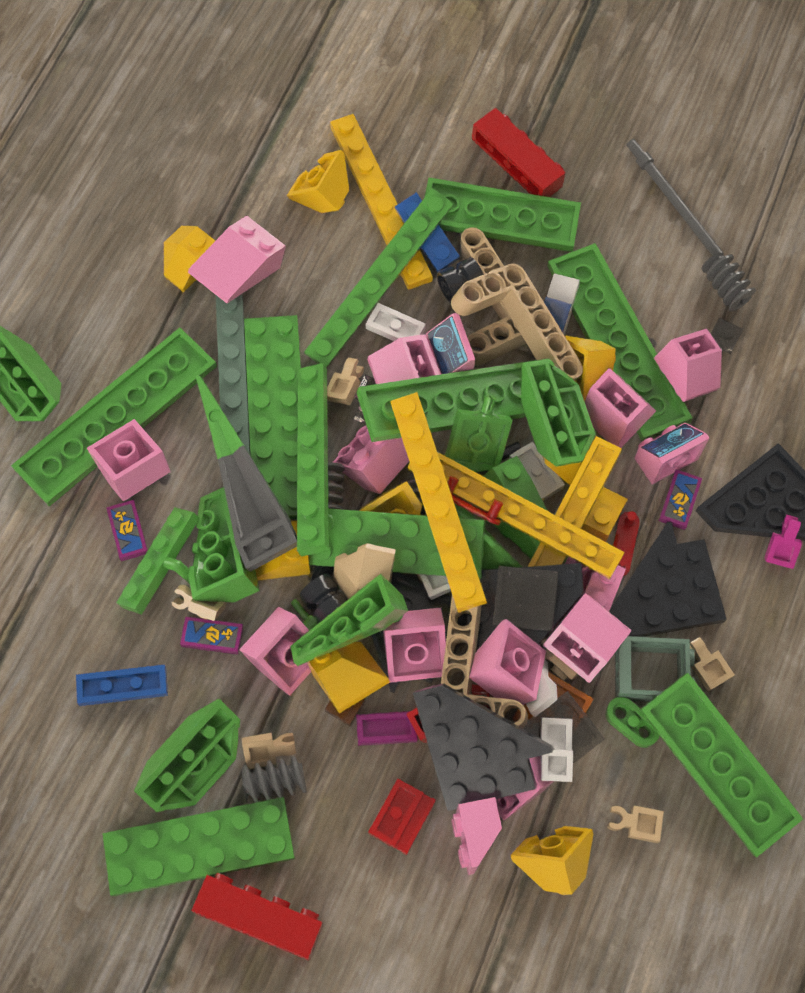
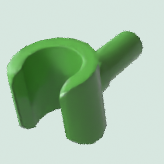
M297 599L291 602L297 613L304 620L303 624L309 631L318 624L316 618L309 615Z

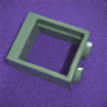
M627 636L615 652V698L625 697L631 701L650 702L662 692L632 689L631 652L677 654V680L685 673H689L691 676L690 666H694L695 653L694 649H690V639Z

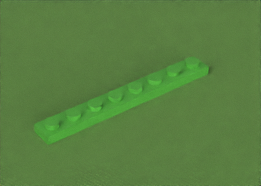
M433 188L429 191L304 351L305 355L317 364L324 363L326 369L453 207V203Z
M324 363L300 368L298 371L297 551L301 556L329 551L327 369Z

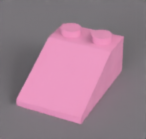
M245 216L229 226L189 268L188 273L224 302L229 303L280 269L286 246L251 218Z

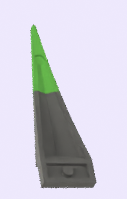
M196 375L219 463L235 544L246 569L251 572L297 547V535L289 516L201 376Z

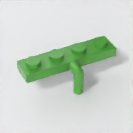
M174 507L116 602L119 606L142 615L169 569L175 571L190 584L188 577L189 568L180 560H176V557L200 519L194 512Z

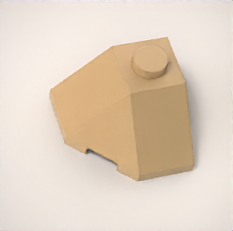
M364 544L358 547L357 552L350 555L346 553L338 555L335 559L333 580L348 599L379 574H382L391 583L396 549Z

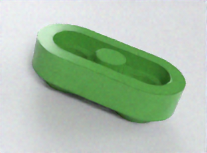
M617 697L611 700L605 711L608 723L639 747L647 748L655 744L660 736L641 713V708L625 697ZM622 710L625 718H618L615 715V711ZM639 729H646L648 737H641Z

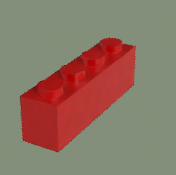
M494 108L473 124L472 140L529 194L550 197L563 187L566 172L562 166L548 157L542 147L535 145L523 130H519L511 122L506 114H502L497 108Z
M216 873L215 878L206 875L191 910L193 913L310 961L324 925L323 922L318 920L319 914L302 908L301 913L289 909L290 902L275 896L272 901L260 897L261 890L246 884L243 889L233 886L234 880L220 873Z

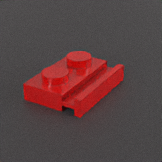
M397 778L368 834L407 855L432 810L436 799L425 795L422 791Z

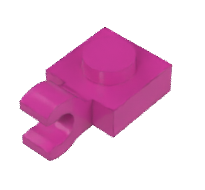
M786 515L782 534L773 532L764 557L766 562L791 569L794 568L802 546V541L795 539L801 522L797 521V517Z

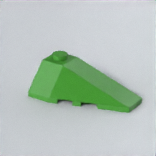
M518 456L493 467L483 476L547 510L531 477ZM501 521L500 525L493 524L504 537L510 538L521 548L524 554L532 559L540 541Z
M224 487L201 497L198 517L200 519L196 524V527L199 529L197 543H193L192 552L195 554L193 566L189 567L188 573L192 598L195 601L236 602L260 591L255 570L250 572L246 569L236 547Z
M379 574L290 646L294 663L297 666L385 630L392 623L398 622L408 612L403 595L382 574Z

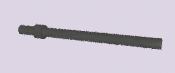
M631 139L626 146L636 157V163L639 167L647 171L711 255L723 253L654 165L652 156L648 152H644L635 139Z

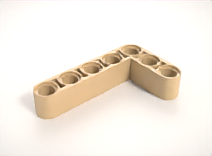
M468 228L463 231L460 245V254L463 260L469 257L474 258L483 274L504 266L481 230ZM502 302L492 305L501 320L468 336L471 349L473 347L483 349L482 351L472 349L475 357L474 366L483 365L527 344ZM496 336H503L506 339L499 340L496 338Z
M508 264L469 280L453 296L451 300L452 309L462 316L473 314L502 302L536 360L550 359L555 363L554 366L564 371L574 381L582 374L583 367L525 270L518 264Z
M452 595L441 684L448 685L481 705L490 706L491 711L505 719L508 710L512 708L519 709L521 711V718L514 724L524 728L528 721V713L519 701L471 695L472 680L469 676L477 648L482 605L458 613ZM463 614H470L472 616V620L467 626H459L457 624L458 618ZM467 643L468 651L464 655L457 656L454 654V648L457 644ZM456 672H462L465 676L462 684L458 686L451 685V676Z

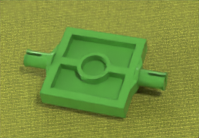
M492 395L484 396L481 410L468 411L457 409L445 453L446 457L474 472L491 470L501 463L513 421L509 416L492 413L495 400L497 399Z

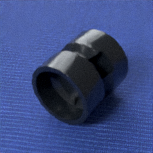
M469 257L457 263L456 269L449 267L438 272L437 281L444 297L451 303L453 296L465 282L484 274L477 261Z
M330 574L317 577L306 585L299 594L306 607L310 610H315L313 616L318 623L348 600L344 593H337L338 585Z

